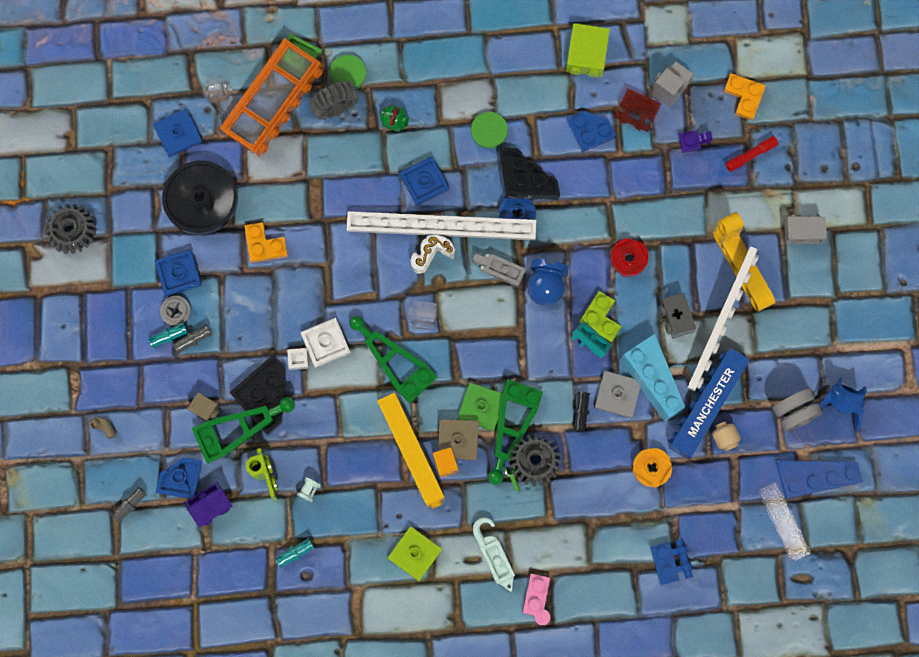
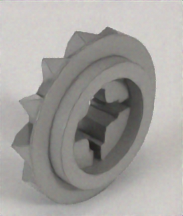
M172 296L162 303L160 315L168 325L177 326L183 322L185 324V321L190 318L191 308L188 301L183 297ZM179 306L178 310L182 314L173 316V312L170 309H176Z

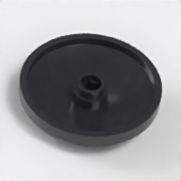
M193 161L180 166L169 176L163 188L162 204L167 217L178 229L193 235H205L220 230L232 219L238 206V190L232 176L222 166L210 161Z

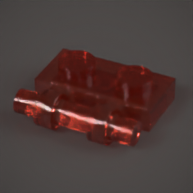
M628 88L619 106L624 108L625 111L624 113L616 111L614 117L623 124L628 123L634 126L636 130H643L648 133L651 126L646 124L645 121L646 119L654 121L661 103ZM632 112L641 117L639 120H637L633 117H630L629 115Z

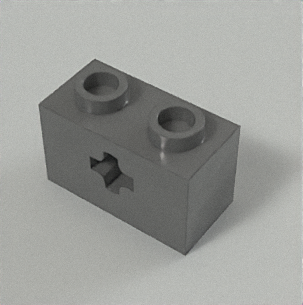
M685 293L663 298L660 303L661 305H659V311L662 317L665 316L667 334H671L672 339L694 333L696 326ZM674 313H676L677 316L680 315L679 320H677L676 317H672Z

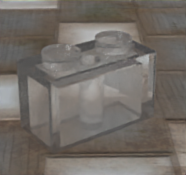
M414 300L413 306H409L408 311L409 322H412V328L435 331L438 314L437 303Z

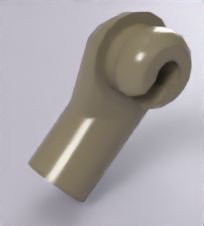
M94 417L89 421L90 428L104 431L107 439H112L116 436L108 419Z

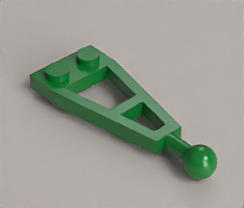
M353 316L350 319L349 325L351 329L360 331L367 338L365 344L396 391L409 404L437 379V376L425 363L379 332L375 331L372 333L364 325V319L361 316ZM376 339L391 348L383 358L372 344ZM397 353L419 367L402 385L399 384L386 365Z
M509 379L505 381L499 403L493 456L498 459L494 470L488 475V480L492 485L502 483L505 461L509 462V457L513 456L510 451L511 449H517L514 444L520 443V438H523L539 408L543 392ZM507 401L530 409L519 431L504 427ZM503 434L515 438L506 454L501 452Z
M285 397L279 405L271 409L268 406L208 420L192 428L206 463L210 464L227 456L273 422L272 416L281 412H292L295 408V402L292 398ZM263 413L265 419L250 429L246 417ZM239 420L244 434L223 449L214 426Z

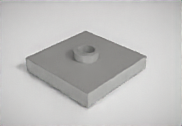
M604 371L594 409L632 419L640 385L633 378Z

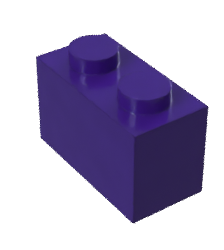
M218 481L184 502L187 511L198 527L210 524L215 517L226 514L233 507Z

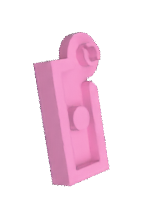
M531 574L523 614L533 615L537 624L546 625L550 621V614L544 609L550 578Z

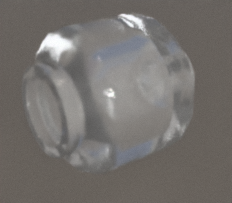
M223 77L213 78L206 81L205 87H203V94L212 103L223 102L229 99V96L232 94V87L230 82L226 81Z

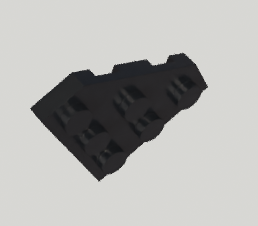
M498 148L497 156L504 198L559 199L560 191L556 178L553 176L549 177L542 171V167L533 160L529 161L522 156V152L519 149Z
M272 355L229 393L245 411L268 406L271 409L279 405L285 396L286 368ZM283 412L272 416L274 421L262 429L267 436L282 424ZM263 413L250 416L256 424L265 419Z

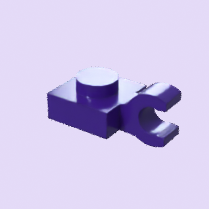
M697 130L678 134L681 152L687 153L700 150V144L712 142L711 131L700 135L697 134Z

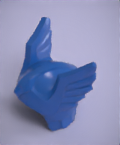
M840 377L819 405L823 409L828 403H831L842 414L853 413L855 430L859 432L863 421V400L867 393V388L864 386L857 391L849 386L842 385V377Z

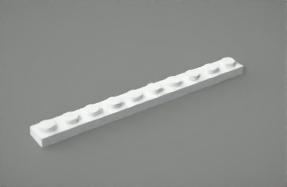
M348 212L346 230L347 232L409 235L437 234L452 237L536 240L537 221Z

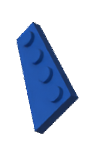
M776 461L786 500L863 482L858 462Z

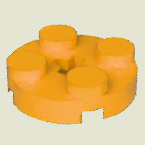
M658 448L645 449L634 459L633 475L643 486L657 488L666 483L672 473L671 460L664 451ZM655 463L657 472H649L647 465Z

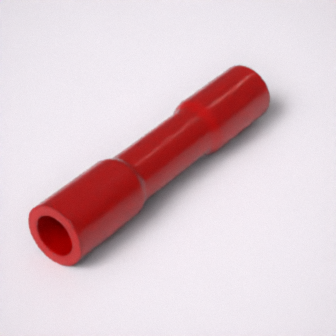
M771 136L756 147L725 163V166L731 173L760 154L775 148L779 143L775 136Z

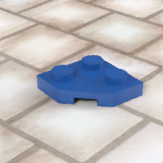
M582 111L568 117L566 120L581 152L616 138L609 120Z
M182 457L173 466L159 474L156 493L186 499L194 497L197 493L203 461Z

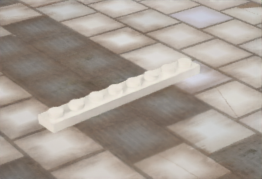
M751 246L688 385V389L695 392L696 388L700 389L704 382V378H702L704 370L708 372L712 361L709 359L712 353L716 354L720 343L717 341L720 335H725L728 328L725 323L728 318L732 319L736 310L733 305L736 300L740 301L744 292L741 290L743 283H748L751 273L748 271L751 265L755 266L759 256L756 255L758 250Z

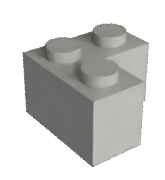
M675 62L672 66L669 65L663 73L659 72L655 77V83L652 86L654 89L652 96L668 108H671L690 84L694 74L678 62Z

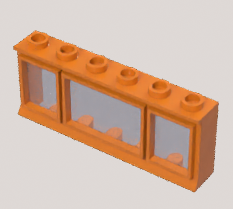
M284 38L221 125L220 130L260 157L261 154L268 150L270 141L278 136L280 127L288 122L293 109L299 107L303 95L311 90L313 81L321 76L323 72L321 62Z

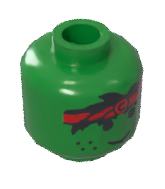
M389 105L382 110L380 121L383 127L399 132L404 127H407L409 117L404 108Z

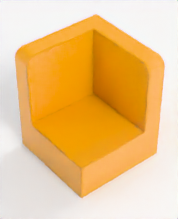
M452 448L433 453L440 478L458 473Z

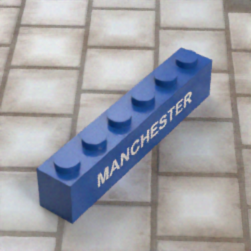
M731 348L727 353L723 351L718 359L720 362L719 367H713L708 376L711 380L708 385L704 383L698 392L701 394L699 400H693L689 407L691 413L688 417L684 415L679 423V426L682 428L678 433L674 432L668 441L672 443L669 449L687 460H690L750 361V359Z

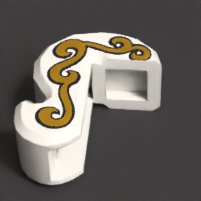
M441 235L427 236L421 244V255L413 253L411 257L412 270L418 274L425 273L437 251L454 259L455 248L453 243Z

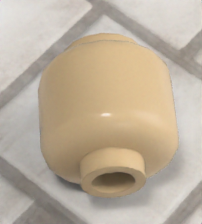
M724 421L715 425L716 430L712 432V437L718 449L728 451L739 446L738 442L741 440L735 424H727Z

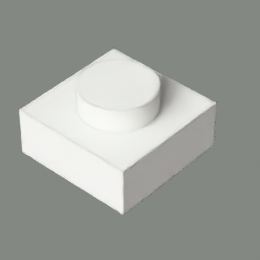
M307 348L287 350L289 370L308 368Z

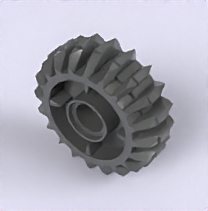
M342 81L341 83L337 82L330 86H325L324 89H320L311 98L309 104L313 115L319 120L332 119L353 108L358 103L359 95L353 83Z
M66 204L65 209L59 206L58 212L52 210L54 216H47L50 222L45 223V227L48 229L44 230V233L48 235L46 240L51 242L50 246L52 248L56 247L58 252L63 250L64 254H68L70 250L74 255L76 249L82 252V246L88 248L87 242H93L90 236L96 235V232L93 230L96 228V225L92 223L94 218L90 216V212L88 210L84 211L85 209L82 206L78 208L76 204H73L71 208L69 204ZM74 226L73 231L66 232L68 227Z
M535 434V440H532L531 435H527V442L524 438H520L522 445L515 443L514 446L518 450L511 449L510 452L515 456L509 457L511 462H515L510 465V469H513V467L517 469L513 472V475L520 474L519 482L526 478L525 485L529 484V480L533 481V487H536V481H539L540 486H543V479L550 483L549 475L553 478L557 476L553 470L560 471V467L555 464L562 463V460L556 459L561 456V452L554 453L558 446L554 445L551 447L550 445L553 440L550 439L546 443V436L544 435L542 440H538V434ZM538 456L541 462L538 465H533L530 462V458Z

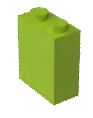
M573 23L566 72H570L573 75L587 74L593 78L603 77L610 29Z

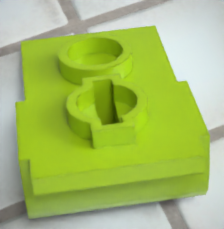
M261 448L257 449L258 455L252 456L247 460L246 470L255 480L266 479L270 496L274 502H277L276 491H278V485L274 475L271 476L274 473L269 456H265ZM261 465L260 470L254 472L255 467Z

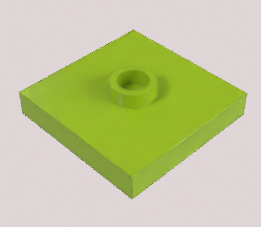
M410 526L387 559L420 582L442 549Z

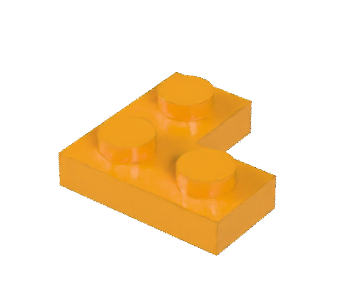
M730 73L724 92L741 98L735 115L753 121L766 85Z
M263 222L244 225L250 263L288 257L285 237L266 240Z

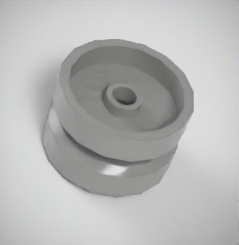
M811 388L798 392L772 407L777 417L790 414L781 422L785 432L800 428L824 413L818 403L806 406L815 398Z

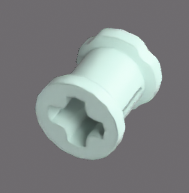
M305 477V483L301 491L297 492L296 495L312 503V497L321 485Z

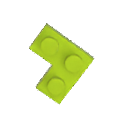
M598 291L579 321V324L582 321L587 323L609 343L613 342L622 327L606 317L615 300Z

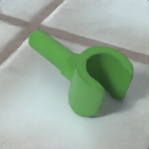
M505 465V474L510 477L514 490L519 491L516 476L513 475L516 467H513L512 471H508Z

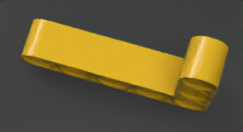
M734 212L718 220L713 235L737 277L748 250L739 236L744 227L742 218L737 212ZM751 265L748 271L751 273L747 284L743 283L742 288L754 309L759 312L775 304V298L758 267Z

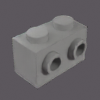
M794 214L787 217L784 222L785 244H824L827 239L826 217H820L818 214L801 217V215Z

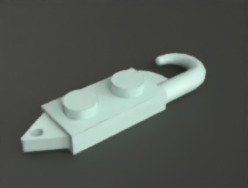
M479 518L473 525V534L496 584H500L512 592L515 574L498 539L493 536L484 538L480 530L482 523H489L492 527L495 524L490 518Z

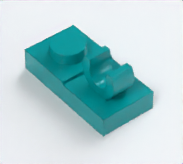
M584 321L573 332V341L579 338L582 341L579 345L580 347L586 344L601 359L612 346Z

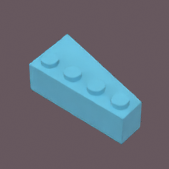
M655 334L622 356L620 361L632 378L640 385V389L664 422H667L685 408Z

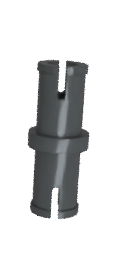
M206 324L193 333L190 331L187 333V336L174 342L173 346L178 354H180V352L193 345L194 347L197 346L198 342L212 336V333Z
M137 486L127 499L124 498L122 500L123 503L110 515L116 522L120 523L130 511L136 509L135 506L147 494Z

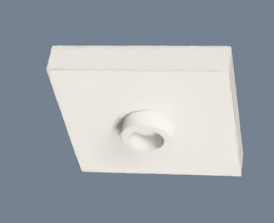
M336 318L300 332L315 368L350 354Z

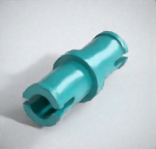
M183 322L173 328L163 329L164 332L149 337L148 340L154 349L164 343H171L173 339L187 334V327Z
M307 538L296 546L292 545L288 551L274 559L281 569L294 560L298 561L302 555L315 549L310 538Z

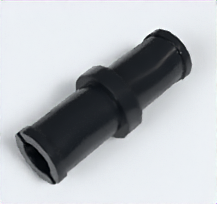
M578 392L577 408L574 409V414H576L574 431L586 432L587 415L590 412L588 410L590 393Z

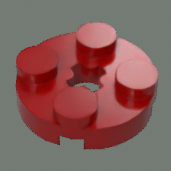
M630 238L623 239L617 242L611 251V265L622 277L637 276L646 268L649 253L646 246L640 241L637 242ZM627 253L630 256L634 255L632 262L625 260Z

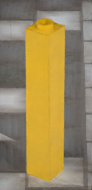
M392 393L377 400L426 507L434 509L441 506L445 497L396 394Z

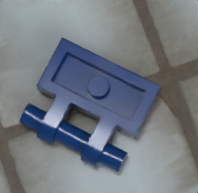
M683 539L675 540L676 549H671L670 542L650 547L660 586L680 581L678 573L684 572L685 579L693 577L691 571L693 569L692 563H689L686 553L688 549L687 546H684ZM675 555H679L681 566L676 567Z

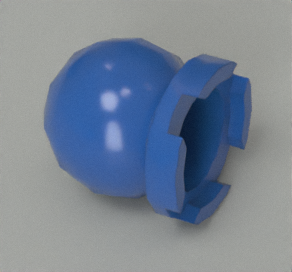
M533 259L530 269L535 273L528 280V294L537 305H553L561 300L565 291V283L562 278L568 276V266L558 261H555L554 265L545 263L546 259Z

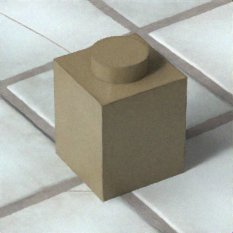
M200 393L196 394L187 408L191 413L204 421L216 419L220 414L219 405Z

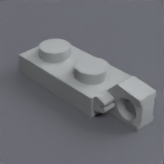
M476 253L472 262L480 266L479 270L483 271V273L516 287H519L526 271L525 268L493 254H486L484 257Z

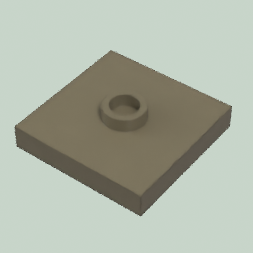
M439 420L438 451L452 448L455 459L477 460L479 421Z

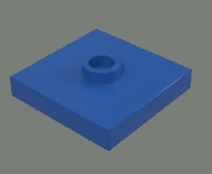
M187 109L153 124L169 158L202 143L201 137Z
M432 156L399 173L416 207L450 190Z
M191 249L154 260L165 297L202 286Z

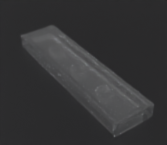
M777 482L759 489L758 493L792 562L810 555L811 552Z

